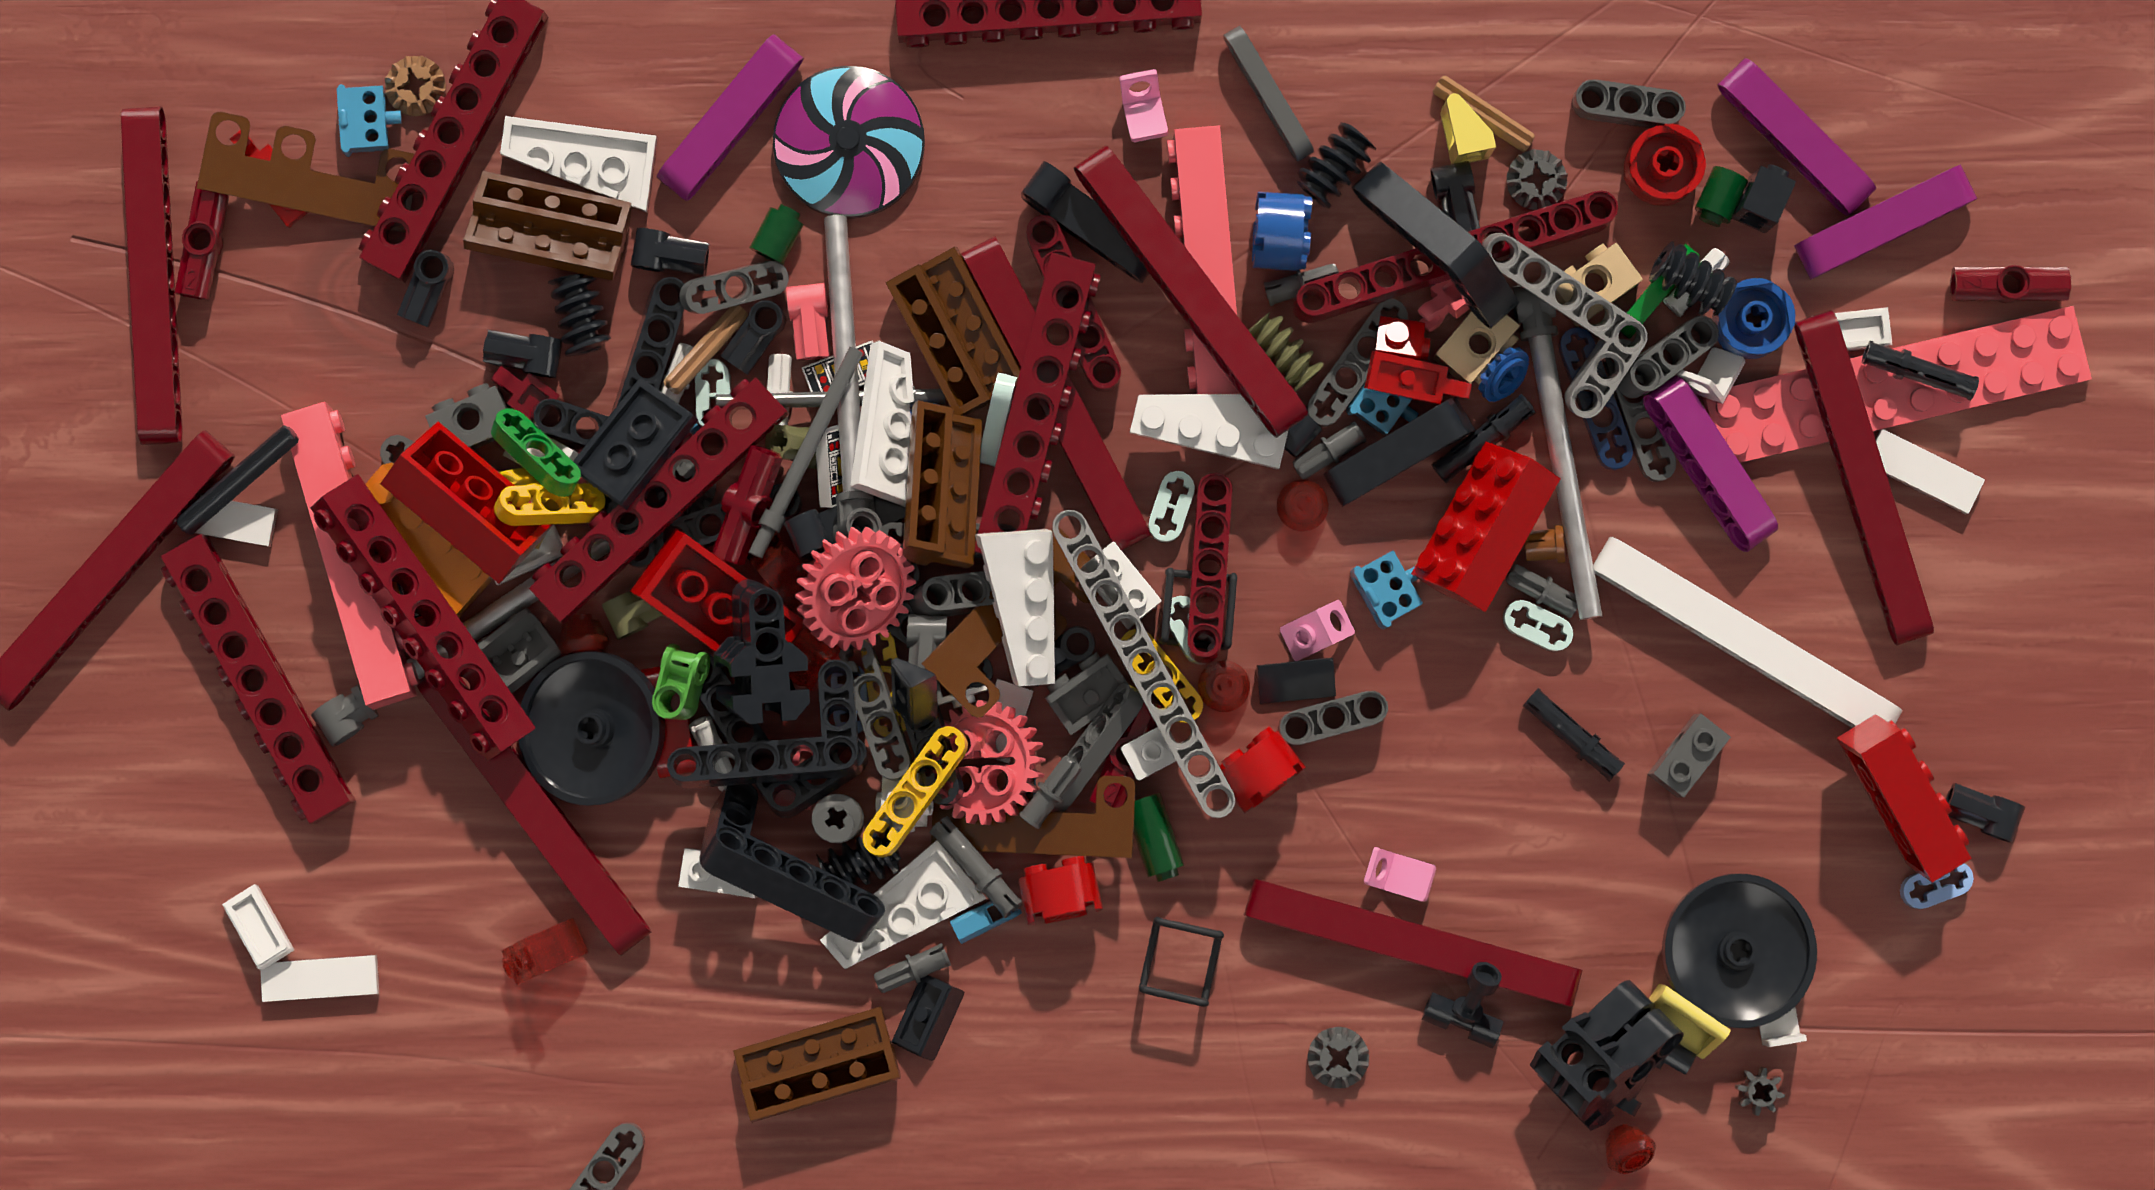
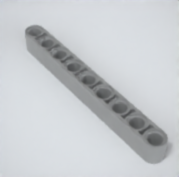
M1075 510L1060 512L1052 524L1053 534L1197 801L1207 815L1214 818L1227 816L1235 806L1234 793L1091 528L1081 513ZM1066 516L1076 517L1081 525L1079 534L1071 539L1063 537L1058 529L1060 520ZM1085 550H1092L1099 557L1097 569L1089 573L1081 571L1077 565V557ZM1110 584L1117 590V600L1111 606H1102L1096 601L1095 594L1101 585ZM1128 618L1135 623L1136 632L1129 640H1120L1115 636L1114 626L1120 619ZM1142 652L1149 653L1154 659V667L1147 674L1135 672L1132 666L1134 657ZM1158 687H1167L1172 692V701L1165 708H1157L1151 702V694ZM1177 721H1185L1191 728L1189 738L1183 742H1176L1169 735L1171 725ZM1195 755H1203L1209 761L1207 772L1200 776H1194L1188 770V762ZM1214 789L1225 791L1228 797L1226 805L1218 810L1209 808L1206 803L1208 793Z

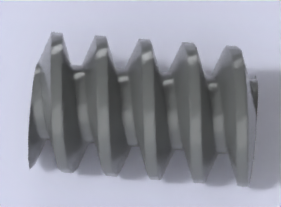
M831 794L823 797L816 804L812 812V824L815 832L822 839L828 842L842 843L853 839L860 833L864 824V813L861 805L854 798L844 794ZM834 808L838 812L845 811L847 813V817L843 819L845 825L843 828L839 825L832 826L829 822L834 817L832 813Z

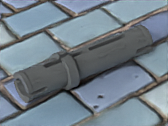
M948 816L944 817L941 820L942 824L940 822L936 823L929 833L938 840L976 884L975 890L979 894L984 893L1004 918L1011 915L1010 911L1012 910L1014 913L1022 905L1023 901L1001 879L1003 874L999 869L993 870L951 822V819Z

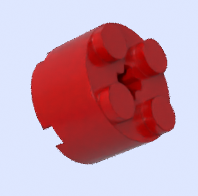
M1663 124L1644 131L1629 148L1624 161V180L1631 191L1646 203L1657 206H1671L1678 203L1699 185L1704 176L1706 158L1702 144L1692 131L1681 125ZM1663 158L1670 160L1668 164L1670 169L1666 172L1659 169L1661 165L1659 162Z
M1270 726L1252 739V742L1246 746L1247 752L1243 753L1239 748L1226 757L1219 766L1234 793L1235 802L1244 814L1285 786L1290 777L1293 775L1297 776L1306 768L1280 732H1274Z
M1077 856L1062 860V867L1048 870L1046 864L1024 868L1025 876L1019 878L1018 881L1027 924L1029 926L1036 925L1034 918L1043 917L1045 924L1087 915L1086 907L1093 905L1096 912L1103 910L1094 864L1085 863L1084 856Z

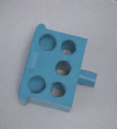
M340 84L336 89L340 143L344 155L350 157L352 153L389 149L387 125L402 124L401 110L386 111L383 85L345 88L344 85ZM369 96H373L376 98L374 103L372 104H366L364 102L365 99ZM369 115L377 116L376 121L373 123L366 122V119ZM370 134L378 135V139L374 142L367 140Z
M1365 383L1346 408L1348 415L1355 414L1382 435L1388 434L1400 416L1406 421L1411 422L1419 414L1408 406L1412 400L1411 398L1365 389ZM1388 396L1395 398L1394 407H1390L1387 404ZM1378 411H1381L1385 416L1382 423L1376 419Z
M1394 550L1362 568L1356 566L1350 570V576L1378 627L1383 630L1391 626V621L1423 604L1412 582L1418 580V578L1411 574L1414 567L1405 571ZM1381 563L1388 566V574L1381 571ZM1390 580L1396 581L1398 584L1397 590H1393L1390 587ZM1399 597H1404L1407 600L1406 607L1399 604Z

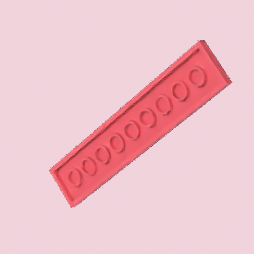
M2074 306L1892 348L1900 352L1906 349L1912 352V356L1979 377L1978 388L1971 401L1905 377L1902 380L1896 379L1891 372L1862 364V356L1850 358L1873 432L2092 379ZM1806 369L1732 386L1723 404L1703 397L1706 412L1740 463L1829 442Z

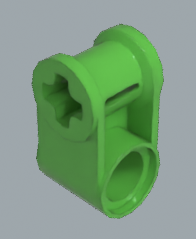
M674 643L667 646L661 659L660 674L652 697L653 709L657 715L667 719L686 720L696 713L703 684L710 669V655L708 653L699 652L695 654L681 650L679 645ZM682 663L688 664L689 667L683 666ZM677 693L680 697V705L674 712L670 702L672 696Z

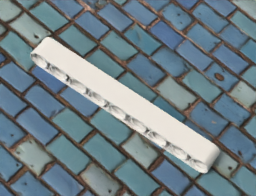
M1609 537L1593 564L1595 574L1851 728H1854L1875 714L1888 722L1892 720L1896 724L1903 712L1901 708L1614 537Z

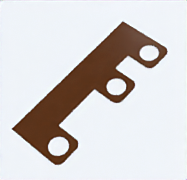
M216 112L210 119L197 188L376 226L380 219L377 216V211L386 196L391 198L398 186L395 181L387 176L386 164L395 157H401L410 164L414 154L390 148L385 149L380 155L375 184L310 170L316 139L312 132L299 128L282 126L276 131L270 161L245 156L250 131L249 120L239 115ZM223 121H233L241 129V137L233 145L222 144L216 137V128ZM289 135H298L306 143V152L298 159H290L282 152V141ZM411 194L406 200V208L409 211L411 209L413 194ZM396 226L391 229L406 233L405 228L402 226Z
M1058 526L1060 534L1065 538H1069ZM1053 534L1054 586L1061 580L1080 601L1090 603L1086 593L1079 590L1076 586L1075 573ZM1083 551L1077 557V565L1080 570L1084 564L1091 560ZM992 591L990 592V599H994ZM993 605L975 607L921 663L928 671L934 673L941 685L976 718L983 717L1000 698L999 689L977 668L1002 641L1003 632L999 618L995 615ZM1054 607V618L1057 624L1054 632L1055 641L1066 630L1067 621ZM974 682L984 684L989 691L988 702L980 707L973 706L966 698V689Z
M1005 772L1000 773L997 777V786L1001 791H1003L1004 785L1008 781V776ZM968 773L962 777L965 793L972 786V779ZM1102 776L1097 782L1096 814L1050 812L1039 829L1030 825L1020 815L1010 816L1006 811V820L1003 823L996 822L992 816L991 825H981L979 818L975 824L966 823V814L961 819L953 818L952 812L954 807L945 810L940 808V804L934 802L932 827L938 822L942 824L941 820L948 816L951 822L977 851L1132 858L1135 782L1127 776ZM1112 783H1120L1127 790V801L1119 808L1110 807L1104 800V791ZM1033 792L1026 793V796L1029 799V801L1034 796ZM1018 803L1016 804L1019 813L1026 807ZM931 835L932 845L937 839Z

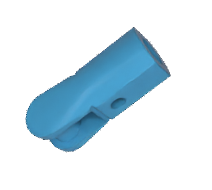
M989 901L950 920V923L960 943L963 944L1022 914L1021 909L1016 910L1014 913L1011 910L1009 917H1003L993 922L987 911V908L993 906V903Z

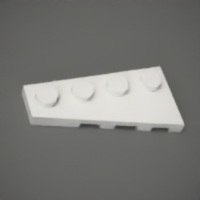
M881 341L870 345L850 487L905 507L911 428L910 403L914 401L911 355L909 352Z

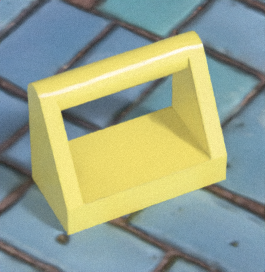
M1453 93L1449 95L1441 109L1440 115L1451 164L1464 161L1471 163L1489 159L1496 148L1492 130L1459 94Z
M1658 984L1649 997L1655 1004L1654 1009H1660L1684 1033L1680 1045L1697 1054L1696 1056L1700 1059H1704L1716 1049L1731 1031L1666 985Z

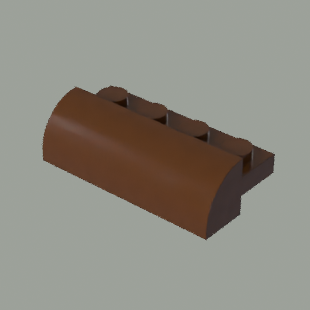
M482 171L473 199V212L463 239L464 249L613 281L619 259H622L626 246L632 203Z
M954 246L924 264H918L885 282L950 407L953 408L954 414L965 416L989 405L998 372L1015 376L1018 381L1021 367L958 247Z
M919 400L913 404L911 413L903 556L911 562L924 566L931 562H937L968 569L974 565L982 420L953 414L952 407Z
M881 1007L733 1050L742 1082V1092L752 1123L901 1079L895 1050L891 1043Z

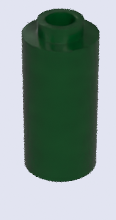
M1157 793L1135 800L1133 834L1147 876L1155 875L1157 882L1178 876L1177 868L1184 866L1161 794Z

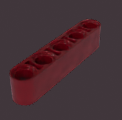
M1039 215L1030 220L1027 225L1026 238L1044 280L1051 253L1071 258L1073 256L1061 228L1054 218L1048 215ZM1041 225L1049 226L1054 231L1053 239L1048 243H1038L1032 236L1035 228ZM1062 288L1056 294V301L1063 307L1064 299L1069 295H1077V293L1071 288ZM1088 296L1084 311L1091 312L1087 329L1096 331L1100 341L1093 348H1084L1078 342L1080 334L1078 333L1074 348L1082 349L1079 362L1090 386L1099 392H1109L1116 388L1120 382L1121 367L1092 299ZM1100 364H1108L1114 369L1115 377L1108 383H1100L1094 378L1093 370Z
M1217 472L1209 473L1201 479L1197 494L1187 649L1191 658L1199 663L1214 661L1219 656L1222 647L1232 484L1225 475ZM1211 485H1217L1224 489L1226 495L1219 501H1212L1205 496L1204 491ZM1214 522L1221 526L1223 533L1218 538H1207L1202 533V527L1207 523ZM1205 560H1214L1219 564L1220 571L1214 576H1205L1199 570V565ZM1209 597L1216 601L1218 608L1211 614H1204L1198 610L1196 604L1200 599ZM1208 635L1212 637L1215 641V647L1209 652L1199 651L1194 646V640L1198 636Z

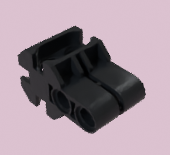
M746 579L740 581L734 587L731 597L734 636L727 637L714 652V667L726 666L729 669L730 676L734 677V684L716 686V699L729 711L749 724L763 723L762 703H764L765 711L779 713L781 721L796 720L810 703L809 689L796 690L792 679H789V672L808 670L807 656L794 644L785 640L784 606L779 593L755 580ZM761 595L758 605L754 607V601ZM763 634L762 640L756 645L758 637Z
M1631 980L1620 983L1588 1014L1585 1012L1571 1018L1562 1027L1565 1034L1553 1045L1548 1041L1537 1050L1530 1063L1531 1068L1537 1073L1538 1077L1590 1131L1605 1125L1615 1115L1611 1110L1624 1097L1630 1102L1640 1092L1647 1079L1646 1076L1680 1044L1684 1037V1033L1660 1009H1654L1655 1004ZM1573 1053H1584L1579 1063L1575 1065L1567 1064L1568 1058ZM1608 1078L1610 1080L1609 1085L1603 1091H1593L1594 1084L1599 1079Z

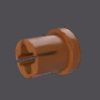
M1555 525V529L1531 531L1525 542L1527 561L1557 559L1558 563H1565L1563 525Z

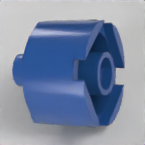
M1257 192L1255 210H1258V215L1256 214L1253 225L1252 267L1290 271L1306 269L1307 255L1310 253L1311 232L1307 231L1308 220L1311 219L1312 197L1304 196V194Z
M1750 278L1737 283L1728 304L1718 315L1714 316L1712 314V320L1718 327L1719 337L1717 341L1723 350L1742 356L1744 359H1757L1772 353L1785 343L1795 325L1796 315L1792 299L1779 286L1767 279ZM1751 310L1753 316H1760L1761 322L1756 324L1755 327L1752 322H1747L1746 316L1751 313Z

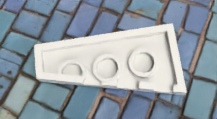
M505 116L500 151L502 156L608 198L631 202V207L648 213L657 136Z
M1241 394L1139 395L1130 434L1279 469L1288 430L1278 438H1275L1259 420Z
M1042 529L975 534L977 545L981 548L985 563L983 568L986 580L990 582L994 598L993 607L995 615L999 618L1003 632L1001 638L1013 684L1017 686L1055 684L1053 531Z
M936 840L874 893L883 902L885 913L865 941L856 943L831 931L820 941L841 966L846 969L987 898L984 894H979L975 890L976 885Z

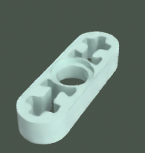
M998 372L981 442L980 463L991 466L996 465L1016 386L1017 377Z

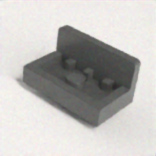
M528 608L513 614L499 629L477 642L511 693L563 654V651L542 622Z
M1095 652L1078 664L1082 670L1071 679L1064 674L1055 680V684L1047 686L1050 693L1044 698L1070 735L1092 721L1114 690L1122 683H1127L1107 653L1100 657Z

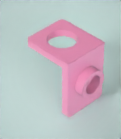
M1153 69L1120 76L1122 103L1131 141L1139 142L1167 136L1168 128L1160 98L1157 71ZM1144 81L1150 83V86L1144 91L1133 92L1129 90L1131 85L1136 82Z
M1336 600L1280 627V632L1295 661H1299L1355 634V630L1340 600ZM1331 612L1339 618L1341 631H1337L1331 624Z
M1374 847L1364 878V884L1425 902L1430 892L1436 866ZM1382 859V868L1379 875L1376 877V868L1379 861Z

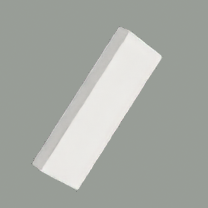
M1884 429L1879 431L1875 440L1887 476L1965 515L1969 514L1985 479Z
M377 955L275 962L264 970H260L262 1002L379 994Z

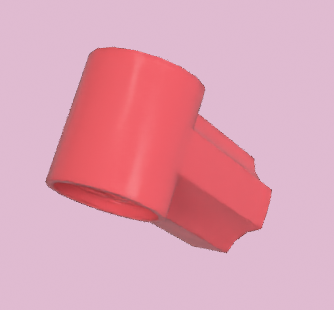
M825 283L786 287L790 321L793 320V336L797 361L818 360L830 357L826 327L828 304Z

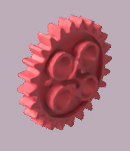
M851 527L848 538L839 531L836 532V543L833 545L824 539L822 542L825 551L822 554L812 550V557L816 561L813 565L803 564L802 567L809 574L807 577L797 579V583L804 587L805 590L795 594V598L803 603L797 608V612L805 618L802 624L818 640L823 641L831 648L837 645L843 651H847L850 644L857 650H861L864 639L872 646L876 645V634L878 633L886 638L889 637L887 626L889 624L896 627L900 626L896 618L897 614H908L909 612L902 605L904 600L914 599V595L907 591V587L916 584V580L908 575L915 568L903 556V549L900 547L901 544L881 530L874 532L869 527H865L861 533L854 527ZM864 559H866L864 564L861 567H859L861 562ZM835 583L834 587L829 590L830 586Z
M977 700L976 706H983L987 701ZM996 702L980 718L972 716L963 706V714L958 710H949L951 722L944 720L945 726H951L960 730L964 736L968 735L971 741L970 749L962 760H984L986 758L1015 759L1013 765L958 767L961 778L966 773L971 776L972 786L966 793L963 791V795L957 803L949 806L940 805V808L945 810L954 807L952 812L953 818L961 819L966 814V823L975 824L979 818L981 825H991L993 816L996 822L1003 823L1006 820L1005 811L1010 816H1018L1019 811L1016 804L1027 806L1030 801L1025 794L1027 792L1036 793L1039 790L1032 781L1033 778H1044L1043 773L1035 770L1037 764L1046 762V758L1035 756V751L1040 749L1043 743L1031 741L1037 729L1032 727L1024 729L1023 727L1028 717L1019 715L1014 718L1016 708L1007 706L1002 711V703ZM1001 733H1004L1007 738V746L1002 752H999L996 747V739ZM955 735L950 739L954 753L958 749L955 743L957 736ZM943 751L939 757L933 752L930 755H933V760L938 761L942 757ZM1004 771L1008 776V785L1001 791L997 786V777ZM946 781L938 793L945 795L947 798L949 796L948 790L953 788V783Z

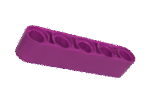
M775 34L771 35L659 170L656 178L683 200H690L791 79L804 58Z
M1744 58L1717 84L1721 94L1842 214L1850 216L1876 190L1875 184L1868 175L1754 62Z
M1960 164L1795 244L1794 247L1811 280L1953 212L1978 198Z
M1676 375L1643 397V404L1648 415L1732 543L1739 550L1748 552L1778 530V523L1774 514L1689 384L1683 378Z

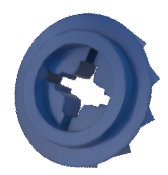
M1509 347L1505 349L1503 354H1496L1495 360L1489 363L1487 370L1481 374L1480 378L1482 381L1479 384L1478 390L1482 393V396L1490 402H1495L1511 395L1521 385L1527 374L1529 366L1528 354L1520 347L1515 349Z

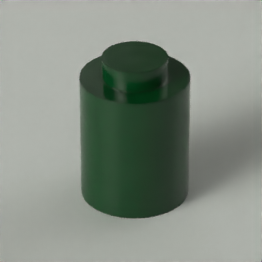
M1713 166L1695 206V210L1701 213L1699 219L1715 227H1720L1721 223L1729 224L1748 184V180L1730 169Z
M780 204L778 209L770 207L749 248L762 257L783 265L804 226L803 223L798 221L800 214Z

